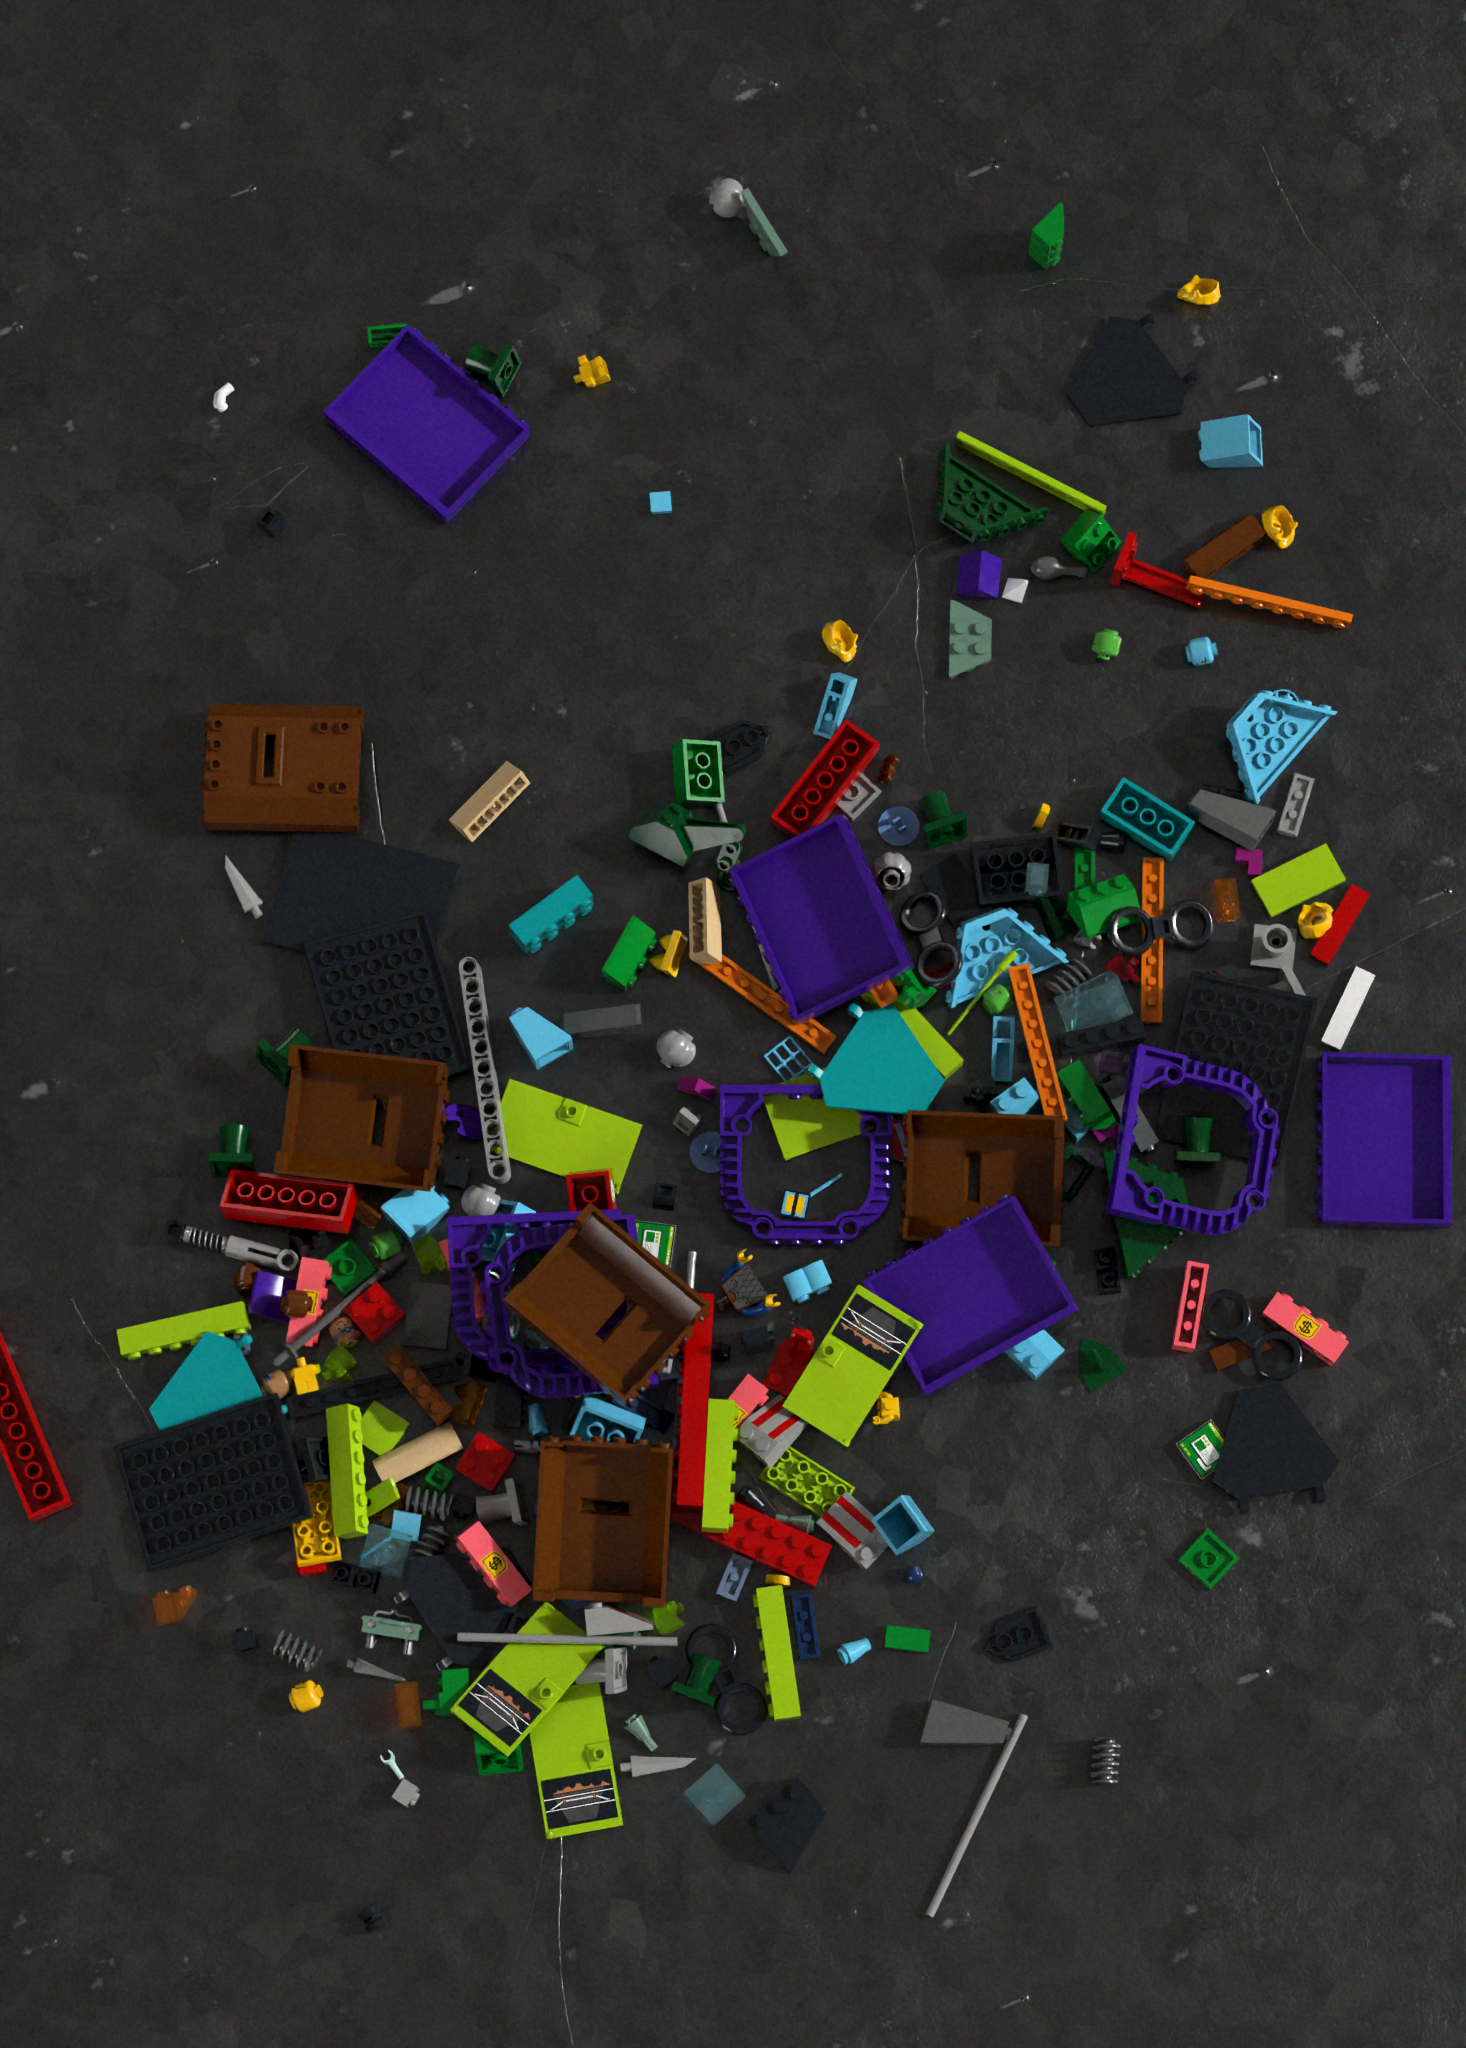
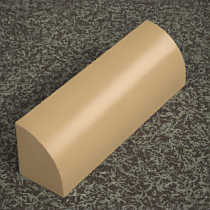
M506 761L449 821L464 837L473 842L530 782L520 769Z
M704 877L688 883L690 959L702 964H716L722 962L720 886Z
M450 1421L372 1460V1463L382 1482L392 1478L396 1483L463 1449V1446Z

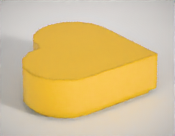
M1045 803L1041 805L1032 828L1041 830L1050 811L1049 805Z
M766 1574V1584L773 1586L782 1585L785 1588L790 1587L791 1577Z

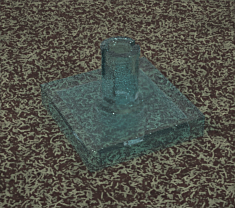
M371 1523L359 1566L401 1578L412 1535Z
M717 1763L684 1792L686 1797L713 1827L746 1798V1795Z

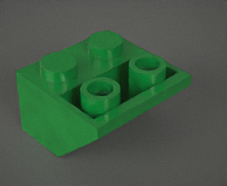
M1088 510L1084 511L1060 540L1073 557L1095 573L1122 543L1101 514Z

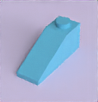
M840 672L831 674L813 734L827 739L832 738L838 730L850 704L857 678Z

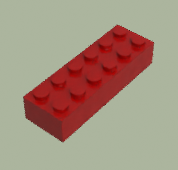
M846 719L770 816V824L792 839L824 823L853 783H855L860 774L879 752L880 743Z
M231 1169L220 1202V1208L225 1219L348 1234L359 1196L354 1184Z

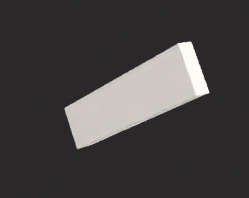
M1357 966L1355 967L1320 1043L1335 1050H1341L1373 982L1374 974Z

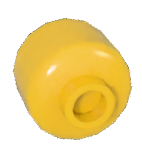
M311 1680L293 1686L291 1693H289L292 1707L300 1712H306L320 1706L321 1697H323L321 1686L319 1684L316 1685Z

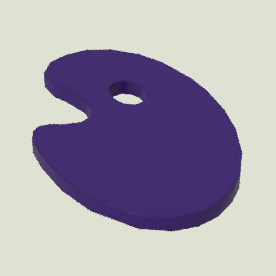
M452 1104L444 1110L447 1112V1122L453 1121L458 1123L457 1135L468 1139L483 1137L478 1109L466 1104ZM456 1113H460L462 1117L457 1116Z

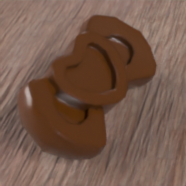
M890 754L885 758L879 772L880 775L878 776L880 783L886 785L892 781V775L895 774V766L900 761L896 755Z

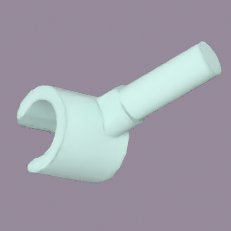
M388 1750L391 1758L384 1760L382 1755H380V1758L385 1765H389L400 1780L404 1776L395 1763L394 1754Z

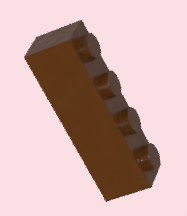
M1253 514L1248 517L1242 516L1235 522L1236 525L1232 528L1226 527L1216 539H1209L1202 544V548L1197 552L1193 550L1185 556L1183 567L1189 575L1208 579L1264 541L1267 532Z
M399 1343L381 1356L383 1362L437 1427L454 1414L452 1407Z

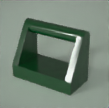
M1067 1145L1064 1155V1167L1071 1158L1085 1167L1066 1193L1063 1190V1199L1071 1202L1095 1167L1076 1150Z

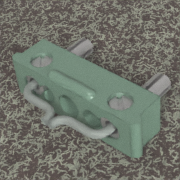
M394 1608L390 1612L379 1610L375 1611L373 1616L364 1615L361 1617L363 1620L361 1632L367 1633L366 1648H373L375 1634L405 1639L403 1653L406 1654L407 1652V1655L411 1654L413 1640L419 1641L420 1632L423 1629V1625L414 1623L411 1616L399 1614L398 1609ZM395 1612V1615L408 1618L410 1622L377 1617L376 1615H391Z

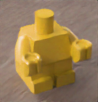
M585 355L577 358L581 366L579 367L580 374L573 376L576 384L583 381L587 387H595L596 385L611 381L606 362L601 356L591 361Z
M304 1356L296 1358L298 1366L294 1367L291 1371H287L291 1380H295L297 1394L300 1395L319 1390L316 1374L321 1372L320 1364H306Z
M887 1392L880 1393L877 1398V1410L880 1411H877V1416L873 1417V1425L900 1421L899 1397H893Z

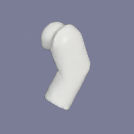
M229 382L214 394L213 406L219 412H223L228 408V405L225 403L226 397L234 391L233 386Z

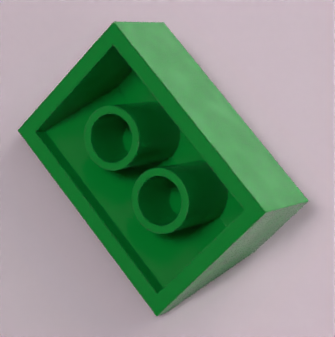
M1061 202L1031 232L1028 254L1045 270L1050 266H1055L1061 259V248L1064 242V210Z
M681 739L672 745L676 804L688 808H698L724 803L720 741Z
M1122 874L1069 893L1066 910L1084 936L1089 939L1108 932V923L1111 916L1118 909L1126 906L1140 908L1134 886L1126 875ZM1126 915L1119 921L1117 929L1140 921V919L1134 915Z
M632 915L602 969L603 980L625 992L628 986L632 988L637 979V976H635L637 970H642L647 961L646 954L648 951L652 952L657 943L655 939L656 932L634 915Z
M1079 1059L1057 1072L1060 1078L1058 1080L1063 1092L1068 1091L1070 1094L1068 1100L1074 1109L1078 1107L1081 1113L1078 1116L1084 1126L1088 1124L1091 1130H1098L1118 1125L1109 1106Z

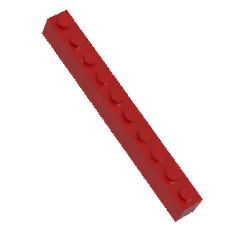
M703 1293L698 1294L711 1304L708 1309L710 1314L703 1322L699 1321L692 1330L693 1336L687 1343L682 1341L680 1347V1354H684V1362H680L679 1375H683V1383L678 1384V1396L682 1397V1405L677 1404V1418H681V1424L676 1426L675 1439H680L679 1447H675L674 1460H678V1468H674L673 1481L677 1482V1490L672 1492V1503H676V1510L702 1511L714 1306V1294Z

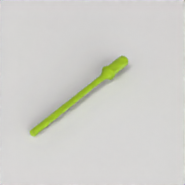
M1011 949L1001 963L997 965L994 975L947 1031L948 1035L955 1030L997 976L1006 972L1007 967L1018 955L1017 952Z

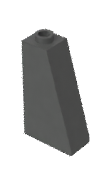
M1201 789L1196 796L1192 795L1187 803V807H1189L1188 817L1251 851H1254L1273 823L1276 814L1274 809Z
M640 1004L564 1013V1020H560V1029L569 1034L572 1039L642 1034Z
M1110 1074L1095 1083V1086L1120 1124L1126 1084L1121 1075ZM1137 1104L1136 1114L1138 1115V1122L1133 1129V1135H1135L1133 1147L1136 1152L1143 1151L1147 1153L1155 1148L1154 1144L1159 1140Z
M932 1699L920 1744L1002 1745L1004 1740H1009L1012 1728L1008 1727V1721Z

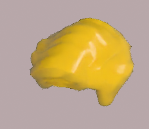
M1194 275L1191 282L1179 289L1177 297L1197 305L1210 306L1217 303L1221 297L1219 282L1214 279H1201L1198 275Z
M1282 505L1268 507L1262 514V524L1267 532L1266 535L1273 539L1280 549L1288 547L1294 540L1295 529L1298 525L1297 522L1293 521L1292 515Z
M842 620L826 623L822 630V638L828 650L836 654L843 662H849L856 653L858 635L853 634L851 628Z
M1314 902L1310 905L1304 904L1297 920L1302 936L1305 939L1321 937L1332 925L1333 917L1331 913L1333 908L1327 903Z

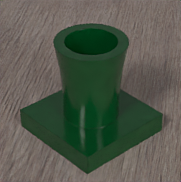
M506 342L500 355L485 349L479 344H475L467 355L465 368L470 372L487 375L496 395L504 398L522 362L513 344Z
M935 791L920 799L919 806L929 821L928 824L924 825V838L927 850L967 837V818L963 811L951 815L946 792Z
M292 1027L275 1047H272L264 1038L257 1042L255 1058L284 1088L290 1083L292 1067L288 1066L290 1044L312 1046L307 1037L295 1027Z
M1183 1117L1185 1151H1174V1159L1220 1161L1219 1152H1209L1213 1118Z
M240 1124L222 1125L219 1128L221 1153H209L208 1157L212 1177L228 1178L231 1169L256 1172L252 1153H245L249 1129Z
M693 1652L685 1684L674 1681L671 1692L713 1709L716 1698L708 1695L707 1692L722 1663L708 1656Z

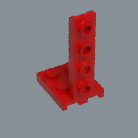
M1129 531L1114 567L1110 585L1118 587L1121 579L1200 608L1205 594L1197 595L1191 593V590H1187L1186 584L1188 579L1134 559L1138 542H1136L1137 534Z
M794 1327L790 1341L783 1338L762 1383L767 1389L788 1398L815 1354L813 1352L814 1336L811 1335L812 1332L803 1327L799 1329Z

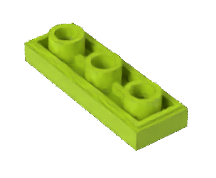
M388 1478L365 1492L367 1497V1518L400 1499L394 1479Z

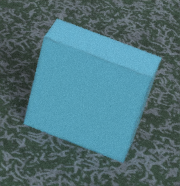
M670 491L650 493L651 515L672 513Z

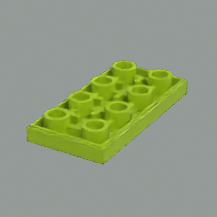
M1325 843L1252 879L1251 883L1270 918H1273L1345 882L1346 878Z
M791 1446L771 1469L765 1466L758 1479L818 1517H821L845 1491L852 1495L855 1490L854 1486Z

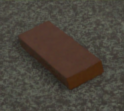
M1269 1326L1262 1328L1265 1332L1270 1331ZM1236 1339L1209 1350V1355L1218 1372L1251 1358L1252 1350ZM1273 1339L1265 1343L1261 1353L1277 1347L1275 1340Z

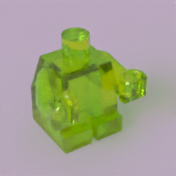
M429 1233L412 1246L414 1255L421 1264L420 1271L423 1275H427L430 1268L434 1269L437 1267L441 1271L447 1266L437 1241Z
M340 1343L326 1359L324 1365L328 1369L322 1375L326 1380H329L333 1375L337 1379L343 1377V1381L349 1383L353 1381V1378L348 1373L349 1370L353 1367L356 1369L360 1364Z
M675 1601L665 1603V1608L656 1607L652 1609L654 1623L661 1635L666 1636L685 1626L683 1621L677 1617L678 1613L684 1611L682 1603L676 1604Z

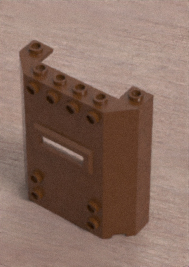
M211 704L210 711H207V723H204V736H207V743H203V755H206V761L202 763L201 773L205 775L204 782L200 784V794L204 795V810L201 812V821L205 822L206 829L359 833L360 812L358 796L361 734H363L364 730L363 707ZM266 735H275L273 777H263Z
M290 1044L288 1066H291L292 1069L281 1152L276 1151L274 1173L430 1192L435 1184L437 1167L441 1165L442 1156L439 1154V1148L444 1143V1133H441L442 1124H446L447 1112L444 1111L445 1103L449 1102L450 1091L447 1090L449 1068L446 1066V1063ZM377 1098L386 1099L381 1145L372 1144Z
M907 1110V1114L903 1115V1127H907L908 1136L905 1135L904 1148H908V1157H904L903 1169L907 1170V1179H903V1191L906 1192V1200H902V1213H905V1218L899 1224V1235H903V1240L925 1241L931 1237L936 1240L942 1236L940 1234L941 1231L950 1226L953 1229L959 1227V1221L968 1216H971L972 1219L979 1215L978 1210L987 1205L990 1208L998 1205L996 1200L1008 1194L1009 1197L1015 1195L1043 1246L1059 1247L1063 1211L1065 1116ZM969 1153L979 1154L977 1200H968Z
M591 1202L576 1217L574 1224L521 1284L518 1283L503 1301V1304L622 1406H625L628 1402L632 1404L638 1397V1392L640 1390L644 1392L651 1384L649 1379L653 1374L658 1376L665 1368L663 1363L669 1357L672 1360L680 1350L677 1348L682 1341L687 1343L694 1334L692 1330L699 1321L703 1322L710 1314L708 1309L711 1305ZM626 1300L632 1307L603 1340L596 1335L597 1331Z
M569 1435V1439H559L558 1436H546V1439L541 1440L532 1600L554 1602L555 1599L643 1603L644 1607L665 1608L673 1446H669L668 1442L648 1443V1439H635V1442H626V1438L613 1437V1441H604V1437L591 1436V1440L582 1439L581 1435ZM582 1500L629 1503V1512L582 1510Z

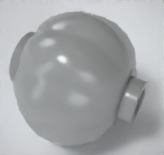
M726 178L718 181L716 188L711 187L709 204H714L713 210L721 217L730 218L737 215L742 207H745L741 191H743L741 184L734 179Z
M887 852L874 861L872 874L881 889L897 891L901 887L906 886L910 881L911 865L902 854Z
M679 1029L677 1032L669 1030L661 1034L656 1045L657 1052L661 1057L660 1062L668 1068H671V1066L683 1067L690 1064L696 1053V1047L691 1042L693 1037L682 1029Z
M480 1182L479 1187L472 1185L464 1191L461 1205L469 1216L495 1215L501 1210V1197L495 1194L496 1188Z

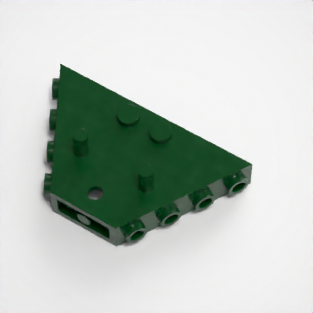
M946 442L943 450L939 451L938 462H941V466L938 468L937 478L940 479V483H938L936 494L940 495L937 500L936 512H939L940 522L972 543L984 542L998 535L1004 536L1011 531H1020L1031 525H1040L1045 521L1049 512L1047 507L1035 510L950 454L949 443Z
M1106 1148L1105 1151H1099V1156L1103 1158L1108 1187L1110 1188L1115 1151ZM1129 1156L1127 1169L1135 1171L1147 1188L1158 1187L1163 1191L1166 1200L1172 1201L1173 1199L1176 1203L1188 1205L1184 1180L1177 1177L1178 1173L1170 1170L1165 1172L1157 1170L1158 1166L1150 1163L1145 1165L1137 1163L1138 1159ZM1148 1195L1149 1202L1154 1204V1198ZM1114 1215L1125 1268L1123 1278L1131 1277L1133 1279L1142 1271L1140 1267L1145 1263L1148 1265L1157 1258L1156 1253L1160 1249H1163V1251L1172 1245V1239L1177 1234L1181 1236L1187 1230L1159 1223L1155 1225Z

